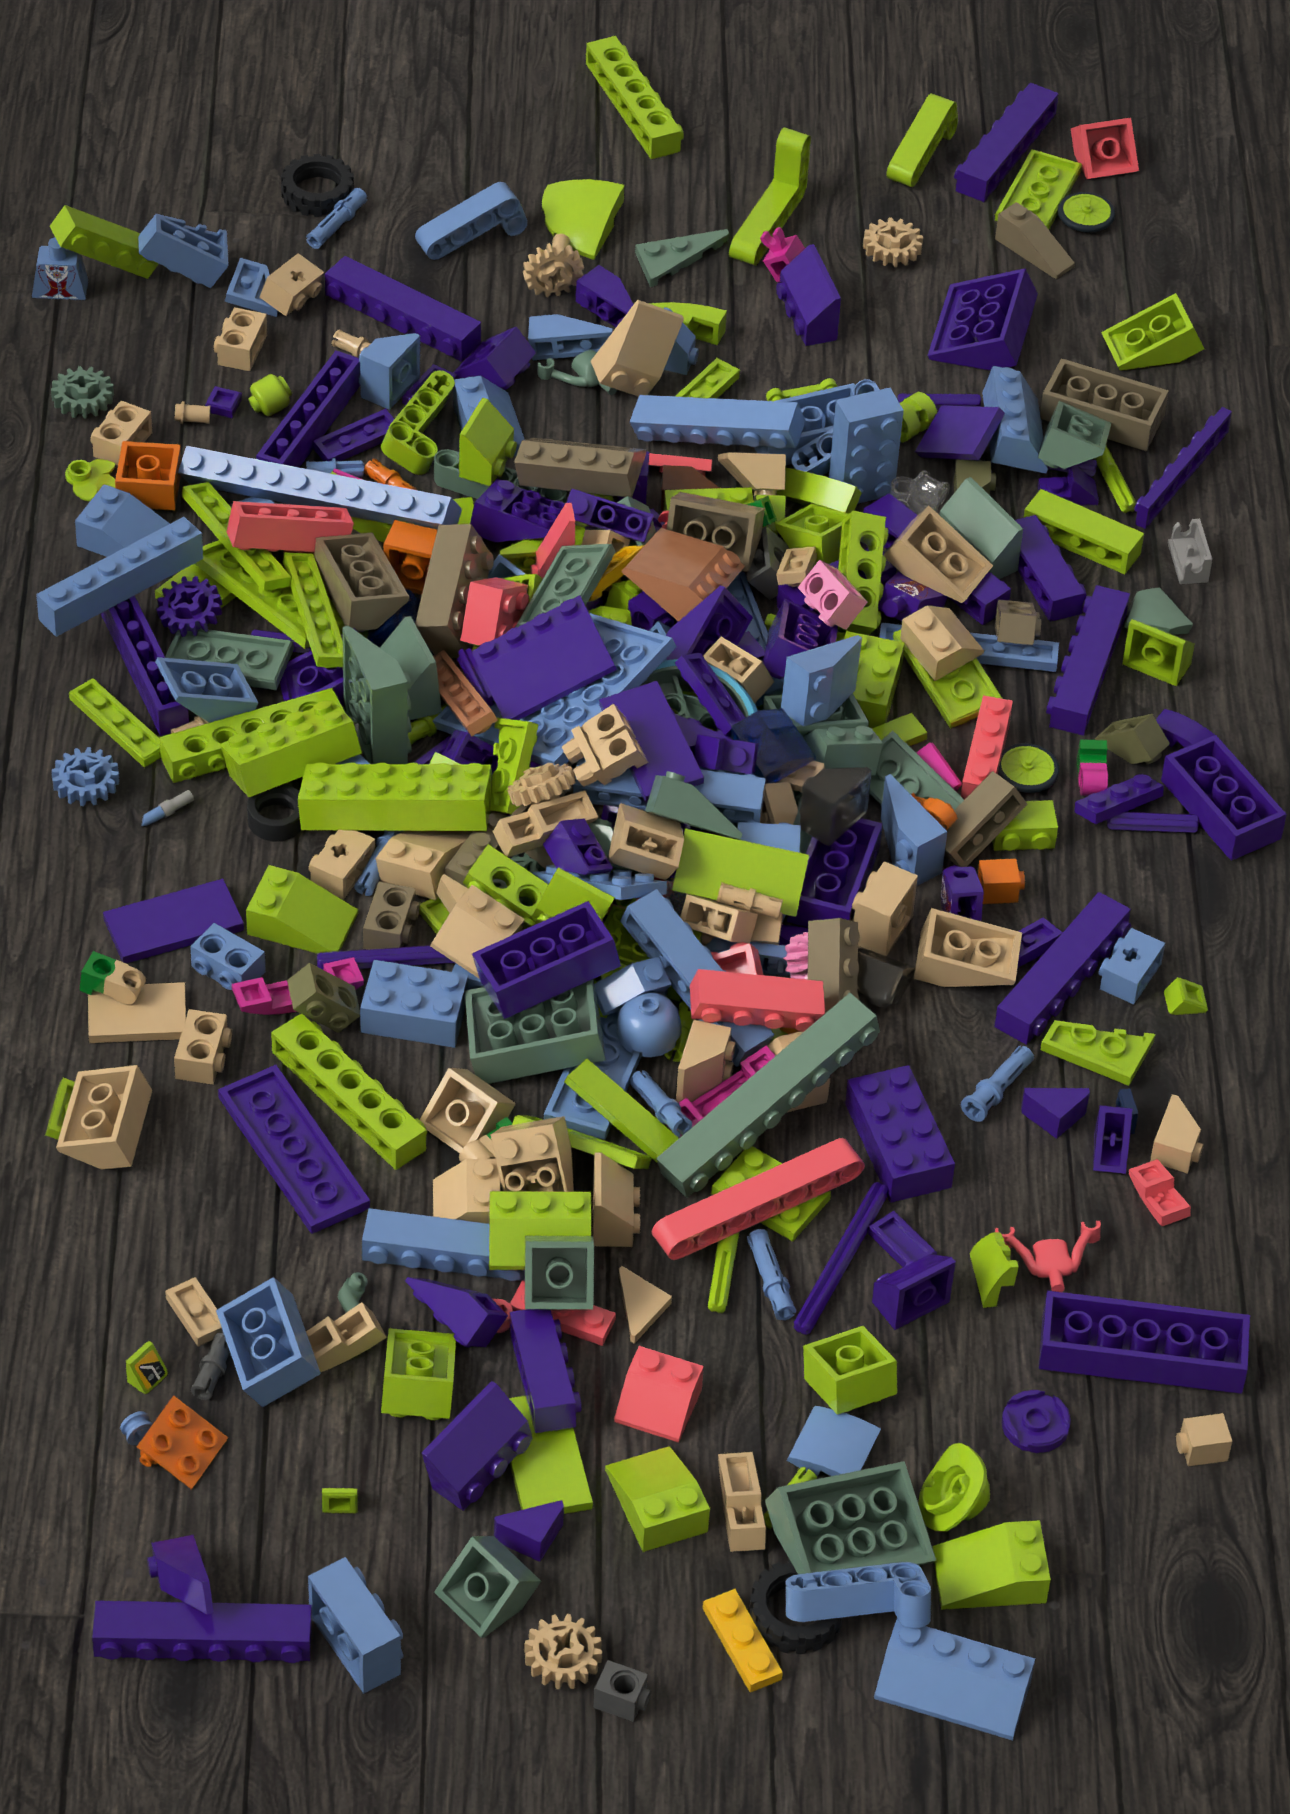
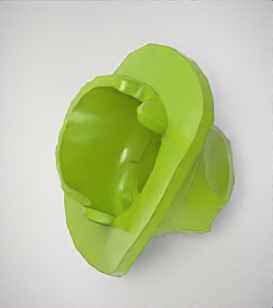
M955 1443L946 1449L926 1478L919 1494L918 1505L924 1524L934 1531H949L961 1521H969L987 1506L990 1501V1484L987 1478V1469L981 1457L971 1447L962 1443Z

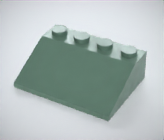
M349 625L344 626V711L353 720L362 753L370 764H408V754L412 751L408 738V733L412 730L408 717V711H411V701L408 695V690H411L409 674L407 671H402L398 660Z
M593 979L506 1019L502 1017L484 987L465 991L470 1061L475 1075L488 1084L579 1066L585 1059H589L592 1063L606 1060Z
M905 1461L778 1487L765 1500L775 1535L798 1574L899 1562H911L920 1566L936 1561Z

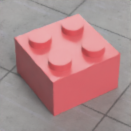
M497 577L470 582L460 641L480 646L515 628L529 602L527 594L528 585Z

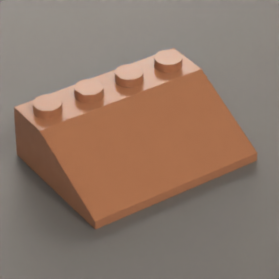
M660 528L621 572L679 622L720 585L727 589L745 565L741 563L739 557L734 552L726 550L723 546Z

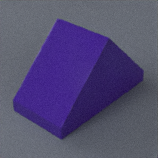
M1024 1088L1021 1112L1057 1139L1086 1114L1090 1091L1089 1088Z
M1099 1105L1094 1133L1093 1171L1126 1174L1132 1108Z
M560 1500L494 1517V1536L504 1546L540 1562L563 1526L564 1504Z

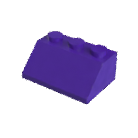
M808 245L781 270L780 283L776 285L778 298L780 300L783 299L786 314L789 318H792L796 335L801 336L805 346L837 340L841 297L815 245Z
M491 1381L421 1452L432 1489L464 1511L471 1503L476 1502L482 1496L484 1489L495 1478L503 1475L508 1464L518 1454H522L527 1450L533 1438L528 1420L501 1388Z

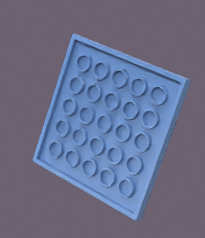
M590 613L617 670L520 719L521 721L539 724L537 742L533 747L530 761L541 765L546 763L559 764L560 766L567 764L569 760L562 746L574 738L571 730L578 725L582 727L585 722L602 712L599 706V699L639 687L644 683L651 673L677 647L673 638ZM494 703L490 708L496 718H503L496 703ZM448 706L433 720L436 728L449 734H453L455 730L468 732ZM495 723L487 731L473 735L492 746L495 743H499V729L494 728Z

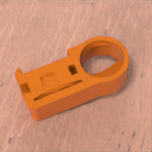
M914 793L911 794L946 830L958 819L954 808L950 804L938 798L929 797L925 799L916 796Z

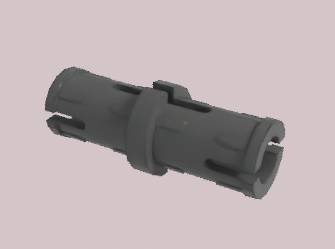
M224 1333L215 1334L208 1354L204 1358L202 1357L199 1363L200 1371L191 1387V1393L195 1396L198 1390L201 1389L197 1397L201 1400H209L212 1397L219 1377H222L227 1370L226 1361L230 1355L228 1345L225 1344Z

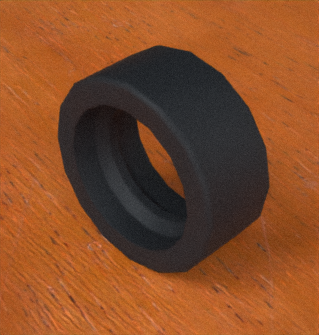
M282 784L249 797L247 801L248 826L251 831L261 839L272 842L285 841L299 834L302 831L297 800L300 791L291 785ZM270 805H284L295 811L291 816L280 820L264 818L258 813Z

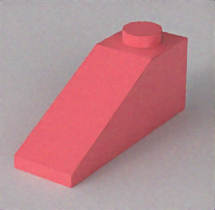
M565 503L536 551V564L531 565V574H537L544 578L561 546L575 545V517L572 503Z

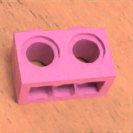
M821 560L816 563L798 587L806 596L804 602L812 609L819 611L821 614L818 617L830 627L837 625L846 630L868 603L837 568Z

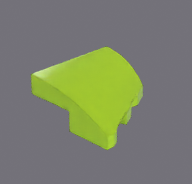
M993 1232L985 1236L974 1245L970 1252L983 1308L997 1306L1001 1287L1014 1286L1019 1268L1016 1260H1010L1011 1250L1005 1244L1000 1232Z

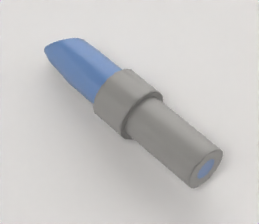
M187 790L170 800L167 799L158 804V807L143 815L142 827L164 817L167 818L174 814L176 810L194 801L192 793Z

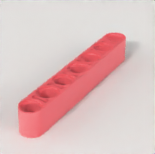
M839 1138L660 1219L652 1228V1235L671 1260H678L852 1181L862 1173L865 1164L849 1142L844 1138Z

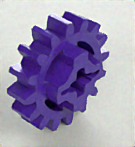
M184 576L180 584L172 581V589L163 588L164 597L157 598L159 607L156 609L163 627H169L172 634L180 630L182 637H185L188 631H192L194 636H197L199 629L205 632L209 631L207 624L216 625L218 622L215 615H222L220 606L223 603L216 585L210 586L208 579L200 583L198 576H194L192 581H187V578Z

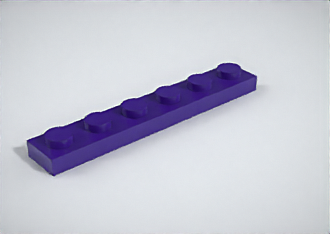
M1221 407L1215 416L1211 415L1202 431H1197L1194 434L1190 445L1187 448L1183 447L1177 460L1173 464L1169 463L1163 476L1159 480H1154L1146 496H1141L1135 505V512H1137L1135 525L1146 529L1229 431L1232 411Z

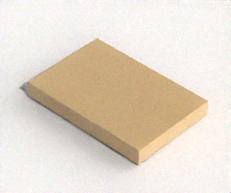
M185 982L145 984L136 1001L128 1005L96 991H93L92 995L88 994L89 1043L174 1040L181 1037L186 1020Z

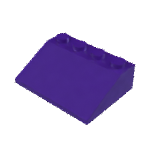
M1026 268L950 284L927 355L929 360L991 370L993 366L1002 368L1016 366L1038 295Z
M580 595L564 601L560 606L546 613L537 615L533 620L519 627L510 629L506 634L492 641L481 644L479 648L472 651L478 668L504 719L520 720L617 670L596 624Z

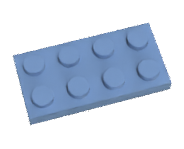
M547 865L545 871L533 872V874L549 885L557 869L555 865ZM622 869L590 875L568 872L618 900L644 897L656 889L662 895L667 894V881L655 880L654 874L638 873L632 876L631 870Z

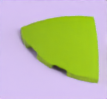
M592 179L568 180L547 185L542 198V211L545 214L546 227L553 236L556 234L567 235L570 239L569 245L572 246L573 251L578 250L579 255L594 260L614 227V218L624 202V185Z

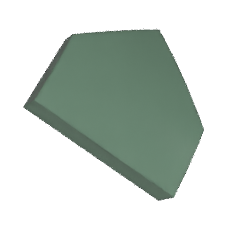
M1158 587L1136 593L1128 609L1129 614L1124 625L1128 629L1131 619L1175 635L1188 634L1193 623L1164 591Z

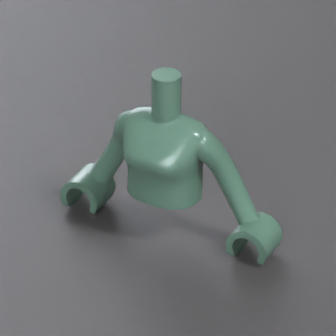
M595 350L584 351L574 358L572 369L579 377L555 370L552 358L547 359V366L541 365L540 362L538 363L537 375L540 379L548 380L555 378L580 387L600 385L609 395H613L617 391V389L599 383L591 363L592 358L597 353Z

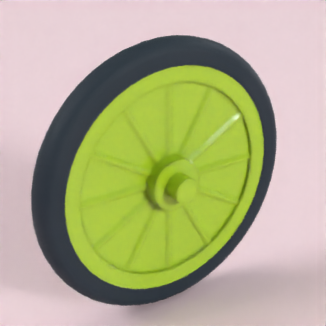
M1078 192L1066 196L1060 202L1058 215L1065 225L1074 230L1097 232L1106 229L1113 223L1115 209L1112 203L1101 195L1091 192Z
M1029 743L1015 744L1005 748L1002 752L998 769L999 776L1012 784L1018 791L1025 793H1036L1050 788L1057 781L1060 772L1058 761L1050 751Z

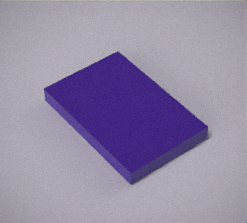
M941 405L915 452L921 458L979 460L1005 413L1000 407Z

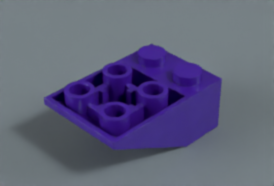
M496 479L475 501L470 524H472L479 536L493 542L545 538L565 503L545 498L536 491L522 489L510 481Z

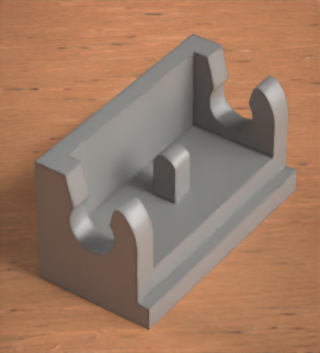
M1200 518L1192 519L1189 524L1190 529L1186 532H1180L1181 525L1180 522H1177L1173 527L1171 539H1168V547L1179 583H1206L1209 581L1212 556Z

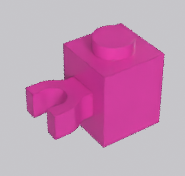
M778 227L772 234L773 237L769 231L763 232L760 237L762 243L770 249L763 262L776 282H780L781 270L805 249L797 235L785 238L781 227Z

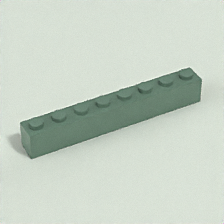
M852 993L847 994L659 1155L656 1160L661 1174L686 1198L692 1193L702 1190L713 1175L718 1171L726 1169L731 1164L735 1156L742 1150L752 1147L764 1131L775 1127L785 1113L791 1108L798 1107L804 1101L807 1094L814 1088L824 1085L830 1075L840 1066L847 1065L852 1060L854 1054L863 1046L870 1045L880 1032L877 1016Z

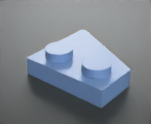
M240 258L226 293L225 302L277 317L278 310L260 298L266 278L270 275L267 265Z

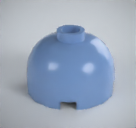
M648 992L630 999L620 1009L617 1021L619 1042L631 1053L632 1049L642 1052L643 1057L661 1056L671 1051L676 1046V1041L681 1035V1020L678 1008L669 998L660 993Z

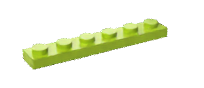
M209 482L183 486L182 497L263 592L290 587L291 576L268 550L254 548L241 550L232 546L226 532L232 508Z
M284 552L283 565L291 576L290 587L316 666L324 668L343 667V640L314 554Z

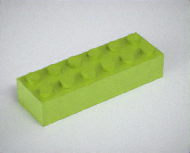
M322 762L306 764L297 799L301 830L487 831L489 815L491 813V764H326Z

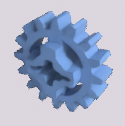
M87 747L85 752L81 753L76 748L74 749V755L71 756L65 752L63 754L64 761H55V768L52 769L53 789L58 791L60 799L68 796L69 804L79 800L80 806H84L86 801H91L93 805H97L98 798L106 801L108 800V793L115 794L116 785H119L118 764L113 763L111 755L103 757V750L100 749L96 753H92L91 747Z

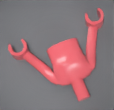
M1096 1221V1227L1088 1228L1084 1222H1081V1235L1073 1248L1071 1257L1069 1256L1067 1243L1064 1240L1047 1239L1036 1242L1033 1245V1257L1031 1251L1015 1237L1014 1227H1010L1009 1234H1002L1005 1244L1009 1248L1013 1247L1021 1256L1032 1275L1039 1278H1049L1051 1290L1063 1292L1065 1290L1063 1277L1069 1276L1078 1270L1087 1243L1099 1241L1101 1222Z

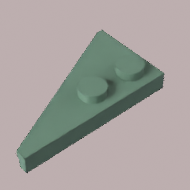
M724 229L636 244L635 254L650 287L658 285V279L667 273L673 276L681 268L687 267L701 259L703 252L712 247L716 250L721 247L723 243L728 241L729 231Z

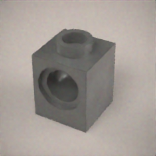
M607 1660L594 1688L593 1708L634 1722L639 1709L645 1711L652 1691L647 1689L648 1674ZM625 1690V1691H628V1692H630V1693H628V1694H622V1693H619L618 1691Z

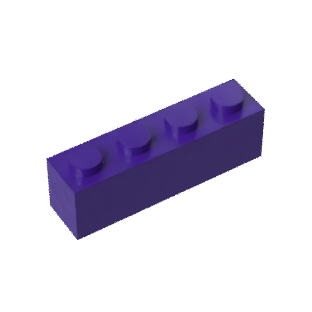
M1036 515L1015 520L1023 528L1018 572L1049 622L1082 614L1086 590L1083 584L1078 583L1071 565L1067 564L1063 559L1059 546L1054 544L1049 537L1047 527L1041 524Z
M526 1309L510 1312V1338L535 1433L576 1427V1413L581 1412V1400L579 1392H573L572 1390L575 1387L572 1367L566 1368L568 1352L566 1344L559 1342L562 1339L559 1319L553 1320L551 1309Z

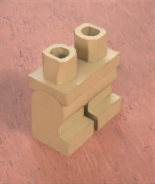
M615 704L589 719L582 727L578 725L571 731L574 738L562 746L566 757L572 764L583 757L585 758V763L573 769L577 780L583 787L597 780L605 786L612 781V778L622 775L628 768L634 765L636 768H639L648 763L638 741L635 739L636 737L626 716Z

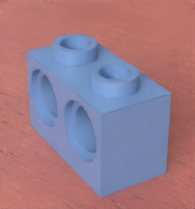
M215 923L190 946L191 966L199 974L207 975L219 982L225 989L232 990V984L260 978L266 972L265 951Z

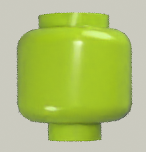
M268 374L251 385L250 392L252 396L248 398V401L256 413L261 411L264 415L270 417L289 406V397L292 396V392L282 376L277 377L274 374Z

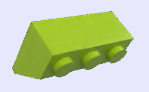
M490 1191L489 1270H525V1236H591V1192Z

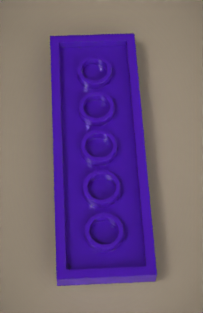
M277 1065L218 1089V1098L311 1234L370 1208V1199Z

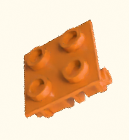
M173 1396L136 1447L141 1450L139 1460L144 1466L151 1467L152 1464L158 1463L192 1489L228 1437L177 1397Z

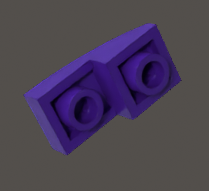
M1164 709L1156 718L1171 748L1176 742H1179L1185 748L1215 735L1196 721L1171 710Z

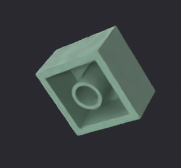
M525 1236V1309L593 1310V1236Z

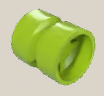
M916 392L904 399L903 402H900L904 410L900 442H906L918 435L919 432L928 429L937 414L934 402L925 393Z

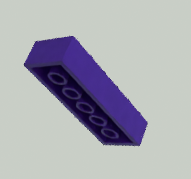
M1047 1290L1042 1319L1038 1369L1242 1394L1248 1371L1250 1315Z

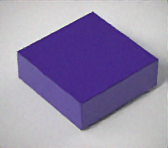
M215 386L205 406H211V414L233 418L242 401V393Z

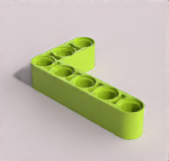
M785 127L780 131L776 143L774 179L734 236L729 249V256L731 258L756 266L768 250V247L760 240L763 232L769 231L773 237L772 234L778 227L783 228L803 198L808 181L810 135Z

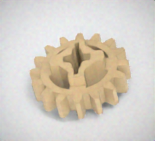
M889 218L888 222L879 219L878 225L871 223L869 224V230L865 229L863 249H866L867 256L873 255L874 262L882 260L884 266L888 262L892 263L894 267H897L898 262H902L906 266L908 265V259L916 261L917 255H921L923 236L920 235L919 228L912 229L913 223L903 224V219H899L898 222L893 221L892 218Z
M559 242L556 247L552 248L551 244L548 243L545 250L538 247L536 248L538 254L528 255L530 262H524L525 270L523 275L529 290L534 289L536 295L543 291L546 297H549L552 292H555L556 296H560V291L562 290L569 293L571 292L569 286H576L577 278L584 276L582 272L584 269L582 258H580L578 250L573 251L571 245L563 248L562 243Z
M546 763L545 765L525 770L523 772L524 775L519 778L520 780H516L513 782V785L508 786L507 791L512 804L516 806L522 804L524 806H531L560 798L559 795L564 792L563 790L570 789V785L576 783V778L571 765L563 764L560 766L559 764Z
M556 1614L552 1615V1623L547 1624L541 1619L538 1630L532 1628L529 1630V1640H525L524 1653L526 1666H531L532 1677L541 1674L543 1685L548 1684L552 1680L555 1681L556 1689L561 1688L562 1682H567L568 1686L574 1689L575 1680L579 1679L586 1684L588 1682V1673L597 1674L598 1663L602 1661L601 1637H595L596 1628L594 1626L584 1628L585 1619L580 1618L574 1623L571 1622V1614H567L564 1621H559Z

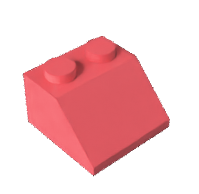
M1131 118L1084 124L1071 128L1074 155L1078 163L1082 164V171L1086 179L1139 171Z
M639 1346L627 1371L614 1422L679 1443L702 1391L704 1366Z

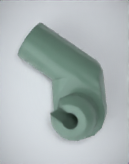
M353 1273L350 1278L346 1279L338 1293V1300L345 1313L360 1304L359 1300L368 1284L366 1276L362 1273Z

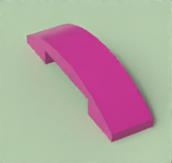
M354 957L323 965L324 971L353 985L355 990L364 985V979ZM263 977L232 984L233 993L242 1012L264 1015L297 1012L293 1010L287 980L266 985Z
M767 1046L763 1047L740 1062L741 1070L693 1102H690L687 1098L679 1102L681 1112L691 1120L693 1127L773 1059L775 1055Z

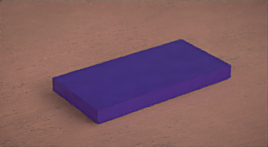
M658 681L599 699V706L602 711L615 704L626 716L636 737L635 739L638 741L648 761L647 764L636 768L635 765L629 768L645 803L648 802L655 776H666L667 771L685 776L684 782L694 787L704 784V776Z
M224 879L103 912L104 922L123 963H130L190 946L213 923L231 933L244 931V922Z

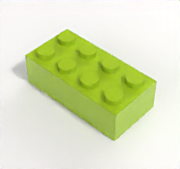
M333 700L319 702L313 708L304 712L290 713L285 719L278 722L262 724L257 727V730L247 734H236L230 737L228 741L220 744L229 776L248 798L303 777L306 764L319 762L336 764L362 754L353 720Z

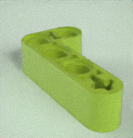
M932 93L928 95L889 163L886 175L888 179L910 187L916 185L941 139L951 140L956 132L958 125L956 102Z
M439 370L433 372L392 421L381 444L383 454L416 475H423L429 471L434 456L438 451L436 443L422 433L445 406L455 385L454 379L449 373Z

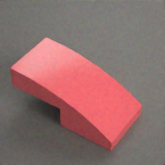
M1158 1159L1129 1169V1176L1138 1194L1161 1226L1191 1216V1206L1174 1188V1177Z

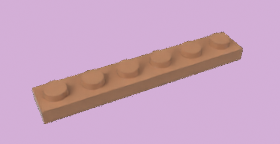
M442 650L433 656L437 665L440 697L471 736L487 731L498 719L448 654Z

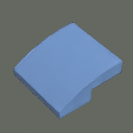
M814 1406L786 1461L799 1468L806 1467V1472L810 1469L816 1476L819 1475L820 1471L830 1476L859 1471L862 1469L881 1428L847 1413L837 1415L830 1408Z

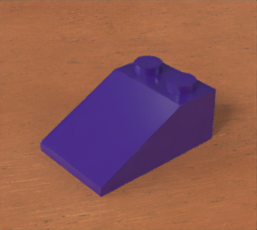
M720 585L669 629L666 636L673 638L677 647L666 660L679 659L681 655L701 653L703 656L721 636L738 646L753 617L726 587Z
M311 650L288 662L280 681L284 701L332 688L339 702L344 706L343 667H317Z

